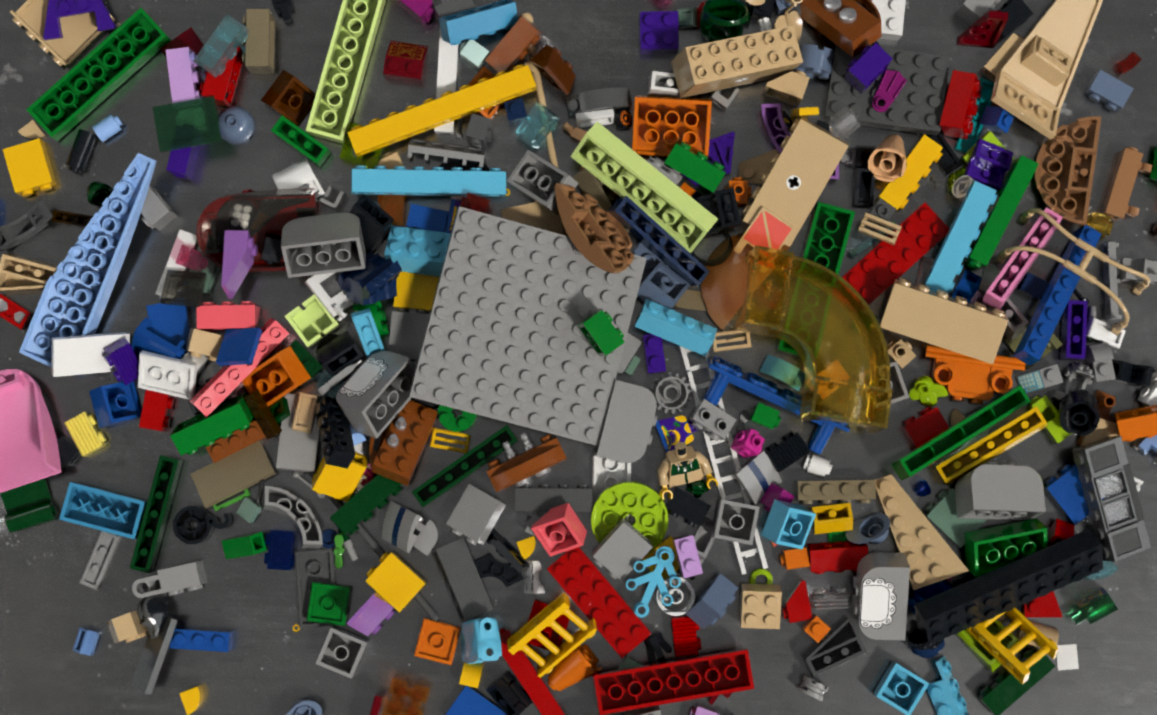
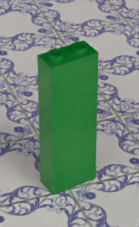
M1023 155L1012 162L1003 180L1001 189L996 193L995 203L990 205L987 211L989 215L985 223H981L979 227L980 234L976 241L973 240L970 245L972 250L968 258L964 257L962 261L966 263L965 266L976 271V269L980 270L988 265L1039 165L1037 162Z

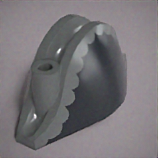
M167 593L143 598L137 606L140 624L147 628L153 639L158 637L168 614L169 601Z

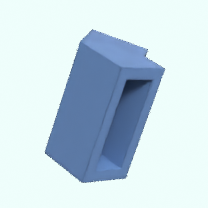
M80 627L73 651L92 656L100 631Z

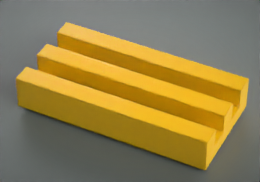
M433 428L430 447L467 453L471 435ZM436 432L464 437L466 442L438 437ZM435 440L454 444L465 445V448L461 449L450 446H444L434 444Z

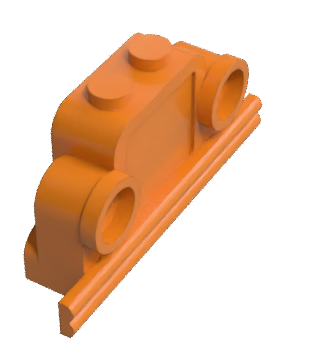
M926 345L925 357L934 359L932 380L934 383L945 385L948 396L952 397L953 401L964 402V399H970L973 404H983V401L990 400L994 393L1004 394L1011 390L1013 385L1011 378L1012 370L1025 371L1026 363L1017 358L996 355L992 365L941 347Z

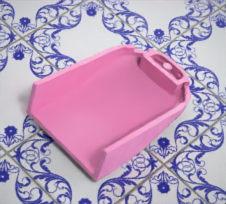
M18 369L0 371V493L62 473L54 426L40 386L33 377Z

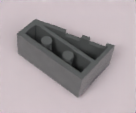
M849 617L805 659L812 678L867 653L851 618Z

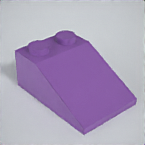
M225 230L221 286L228 299H233L254 263V256L258 254L257 244H254V237H251L248 230Z
M376 592L346 624L366 636H369L371 633L375 635L382 628L380 623L384 619L388 621L394 615V607Z

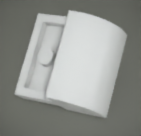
M307 158L272 175L278 189L315 188V198L325 194ZM298 192L293 193L294 197L291 196V199L294 200H288L290 194L287 193L286 200L295 201V199L297 198L296 194H298ZM305 192L300 193L301 199L304 198L303 193ZM301 201L287 202V205L298 203Z

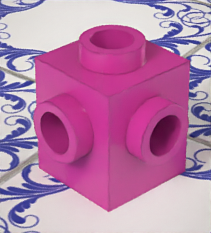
M754 429L739 431L730 448L743 458L757 456L762 451L765 439Z

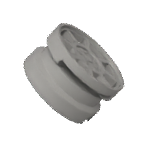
M804 675L803 683L798 687V690L817 700L823 701L822 695L824 692H827L829 687Z

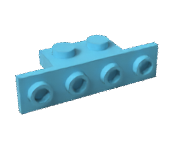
M942 656L935 662L942 679L930 682L927 687L937 715H969L966 709V701L959 692V684L951 673V665L949 661H946L945 656Z

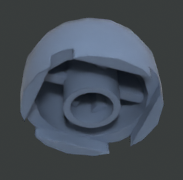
M230 106L220 112L216 127L223 140L230 144L240 145L247 142L252 134H254L255 121L247 109L240 106Z

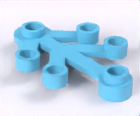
M668 546L658 548L655 556L642 561L637 560L633 564L634 570L638 573L643 572L645 567L657 564L654 571L637 578H629L626 581V588L631 591L635 590L637 586L649 582L642 600L637 602L633 608L635 615L640 618L646 617L649 613L648 604L656 585H658L663 605L670 606L673 603V597L669 594L661 575L664 567L670 577V586L678 588L681 585V580L676 575L672 565L675 554ZM668 553L669 557L664 560L661 558V555ZM637 563L643 564V568L641 570L636 569ZM674 578L679 580L677 585L671 583ZM629 581L635 582V586L633 588H630L628 586ZM666 596L671 598L669 603L664 602ZM644 607L645 612L639 613L638 608Z

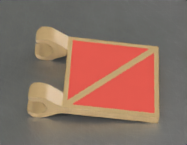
M762 206L734 247V251L740 254L748 243L766 255L760 263V269L766 271L795 228Z

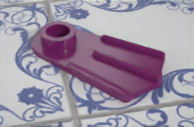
M885 70L872 101V107L875 111L885 112L907 82L899 71ZM883 100L885 105L879 106L878 101Z

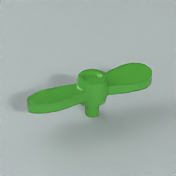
M337 534L334 538L336 547L334 555L336 556L335 566L337 569H340L343 565L342 554L345 548L342 547L343 535Z

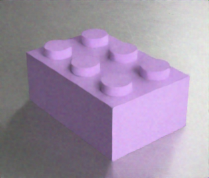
M189 47L167 49L166 58L173 108L177 111L196 107L202 108L204 98L201 96L199 88L202 79L196 67L200 66L198 55Z

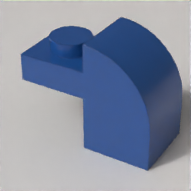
M965 269L954 285L949 297L955 298L960 296L966 298L968 303H970L972 297L979 289L982 277Z

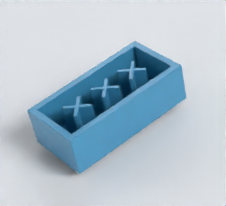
M69 482L59 520L137 539L147 500L78 482Z

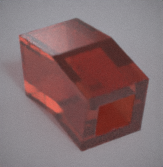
M1131 52L1124 60L1118 62L1115 67L1119 75H1122L1133 69L1142 59L1135 52Z

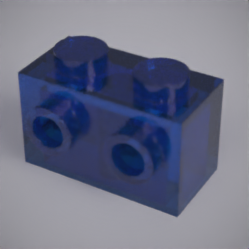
M272 529L270 533H267L266 545H269L268 553H265L264 564H267V569L293 570L296 531Z

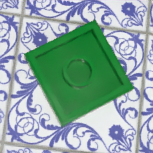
M312 582L307 621L346 626L351 587Z

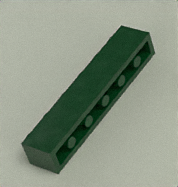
M508 425L504 426L413 490V495L422 508L427 506L505 451L502 443L508 441L512 446L518 442V439Z
M160 455L129 569L145 573H152L154 571L183 463L181 459Z

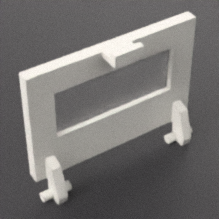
M342 272L318 274L306 280V285L332 318L338 315L339 318L337 320L340 322L348 316V313L343 311L356 302L346 298V291L341 289L337 281Z

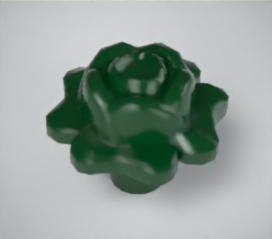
M704 480L687 483V491H691L696 498H700L701 494L709 491Z

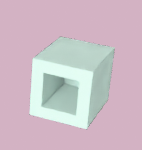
M474 40L465 41L459 49L461 51L460 57L478 70H480L486 62L485 59L490 55L487 49Z

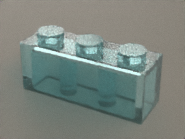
M226 14L193 62L214 78L218 75L220 76L225 71V64L228 60H232L235 57L236 49L240 43L243 44L247 40L249 30Z

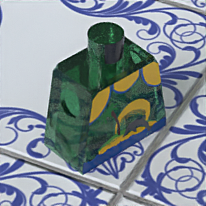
M1102 587L1077 603L1080 609L1070 616L1076 625L1086 619L1092 624L1118 610L1107 591ZM1094 607L1092 612H1088L1089 608Z

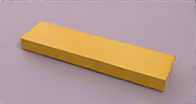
M818 107L789 110L790 117L819 115Z

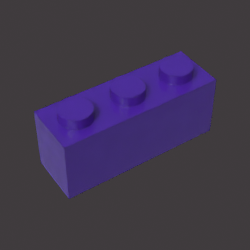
M1069 300L1062 314L1061 343L1063 345H1061L1060 359H1085L1088 301Z

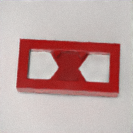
M0 293V317L23 330L33 313Z

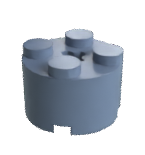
M799 45L803 63L795 68L793 72H804L810 79H813V76L820 79L829 80L834 50L824 47V50L818 48V45Z

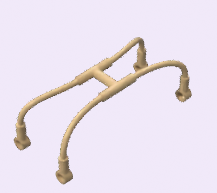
M1033 208L1023 212L1018 220L1020 223L1025 225L1035 213L1040 214L1066 237L1075 242V245L1086 251L1079 266L1069 260H1064L1053 253L1039 248L1014 246L1001 251L996 261L1003 264L1014 251H1030L1060 262L1065 268L1091 284L1097 285L1118 304L1124 314V320L1119 323L1115 322L1110 332L1116 336L1119 335L1129 322V313L1126 307L1108 287L1098 281L1095 276L1085 271L1094 256L1104 263L1107 262L1112 266L1143 278L1144 281L1141 283L1137 282L1132 289V292L1138 296L1149 286L1151 281L1149 276L1108 258V255L1082 239L1073 236L1043 210Z

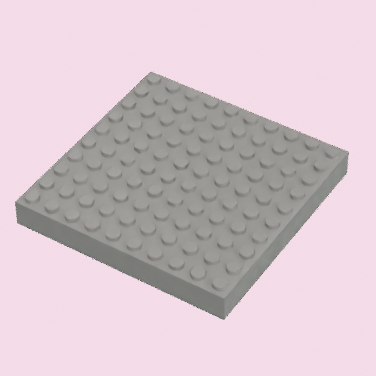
M459 206L408 397L598 446L625 343L607 356L599 357L577 324L595 311H607L613 319L612 325L615 329L618 327L623 333L624 337L622 339L625 342L647 258L634 255L633 262L625 271L610 273L588 261L578 251L569 236Z

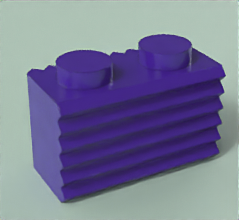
M653 334L644 335L642 343L644 344L643 350L645 351V366H647L646 370H648L646 373L666 372L662 338Z
M125 338L103 349L106 354L104 359L109 366L114 368L115 371L112 374L117 382L121 381L124 385H128L135 381V379H138L139 360L130 343Z

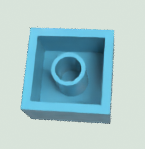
M775 499L761 536L775 544L803 550L816 513L802 505Z
M892 661L874 690L873 695L905 715H911L930 683Z

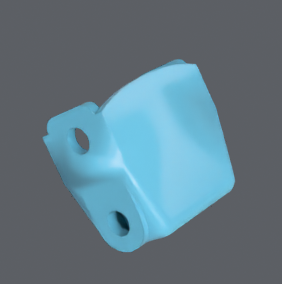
M476 618L462 623L461 654L463 662L476 664L485 661H496L499 659V656H502L498 623L495 618ZM488 648L492 650L491 656L486 654Z

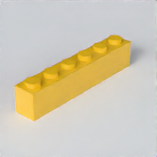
M1036 406L937 465L936 469L948 486L980 465L985 464L1044 429L1048 424Z

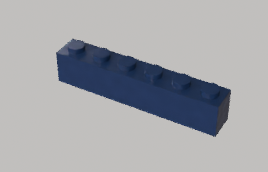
M620 196L608 210L611 215L672 270L691 284L690 286H699L710 273L704 265L628 196Z

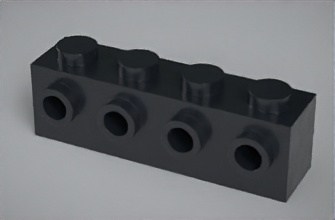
M324 396L315 409L318 417V428H320L321 434L320 441H322L323 445L322 453L325 456L326 464L348 469L355 457L350 423L336 398Z

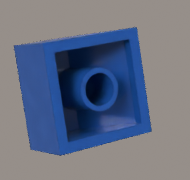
M134 381L128 385L119 382L100 386L89 391L99 428L141 418L142 409Z

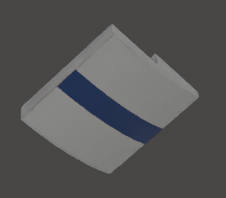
M761 451L759 455L752 458L734 474V477L744 488L743 493L753 506L761 501L771 482L776 485L782 483L777 470L764 451Z
M391 501L383 522L382 539L410 553L417 538L414 530L421 516Z

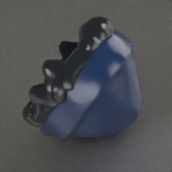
M913 628L907 636L911 651L924 659L935 657L945 646L944 639L928 645L917 628Z

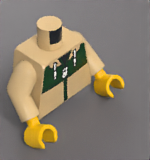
M684 442L676 443L675 450L666 453L665 459L658 468L659 485L662 486L659 492L660 498L664 500L665 492H668L669 499L673 498V493L668 490V486L672 488L703 480L705 475L707 477L706 485L709 489H711L709 486L711 480H714L718 487V481L711 474L713 471L708 459L699 451H694L692 446L686 447Z

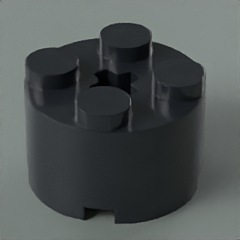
M1081 389L1070 392L1060 400L1059 418L1062 428L1067 433H1074L1077 436L1088 435L1097 428L1100 419L1099 404L1097 399L1088 393L1087 390Z

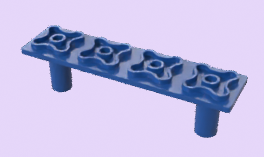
M714 356V358L708 357V367L715 370L716 373L703 399L713 405H718L728 383L817 423L818 426L808 448L818 454L822 453L835 427L849 433L850 426L844 415L832 411L821 404L816 406L811 403L810 399L800 396L787 388L783 390L777 388V384L755 373L749 372L747 374L742 371L741 367L729 363L718 356Z

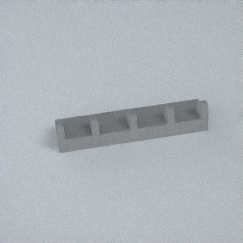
M411 138L408 144L407 158H412L413 153L425 154L424 160L426 161L429 160V155L444 157L443 163H447L448 158L462 159V166H466L467 160L479 162V168L483 169L486 149Z
M1104 243L1103 253L1108 255V258L1120 263V260H1116V248L1119 247V243ZM1103 262L1104 285L1118 297L1117 283H1121V281L1117 279V267ZM1105 292L1106 320L1122 319V315H1119L1118 304Z

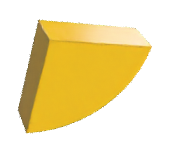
M535 536L516 542L524 559H527L535 549Z

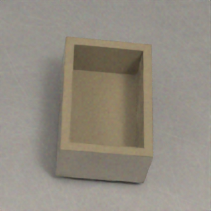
M246 9V15H243V26H246V34H243V45H246V50L242 54V63L245 64L251 74H274L275 17L270 9Z

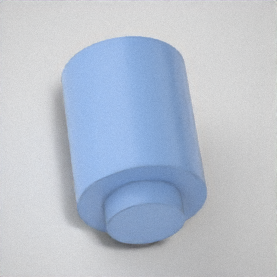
M110 114L93 125L92 128L99 139L105 142L122 130L121 125L123 123L117 115L113 116Z

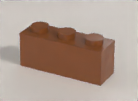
M521 16L485 61L498 73L513 71L515 64L519 60L522 61L529 52L527 50L530 46H535L540 41L542 31L526 17Z
M256 419L251 421L248 428L242 431L237 429L232 432L231 436L225 439L220 437L215 440L214 444L206 447L212 461L216 463L265 438L266 436Z

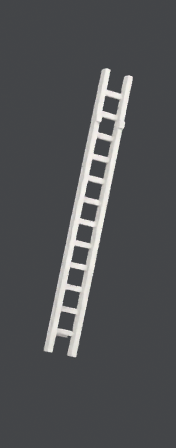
M679 346L687 378L691 384L690 389L693 391L692 396L695 407H697L700 402L697 390L709 387L715 375V371L708 367V357L710 354L708 351L707 355L704 356L706 363L690 367L687 353L693 351ZM707 367L711 381L695 385L692 371ZM721 397L718 403V408L725 412V408ZM702 429L713 473L718 481L720 498L729 501L743 497L744 503L751 505L749 499L743 493L744 488L740 483V493L725 496L722 482L736 478L734 474L720 477L717 464L733 460L736 472L741 469L737 452L730 448L733 443L731 430L724 440L710 441L708 432ZM728 441L731 455L715 459L712 445ZM757 525L754 535L757 548L741 552L739 543L733 542L741 575L747 574L742 557H751L755 553L759 554L762 568H768Z

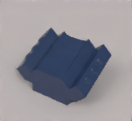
M370 251L366 254V269L344 271L339 275L337 281L341 289L346 291V298L361 305L374 304L378 301L397 296L396 279L402 268L398 261L393 263L391 258L385 259L378 253L374 255Z

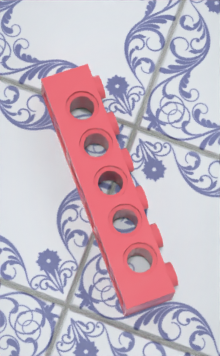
M271 318L261 328L262 334L252 364L223 366L190 400L203 415L208 417L289 334L275 319Z

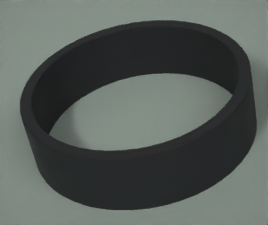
M727 230L722 232L728 236L729 245L721 257L714 260H703L695 255L694 250L691 252L692 255L704 266L711 267L722 264L728 259L733 249V242Z

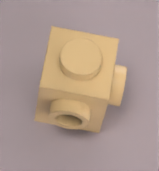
M893 339L886 345L887 350L884 352L892 362L897 361L899 369H903L916 357L911 350L913 348L907 340L903 341L902 339L897 341Z

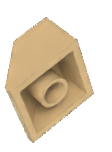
M791 71L767 82L762 94L798 106L810 78L804 72Z

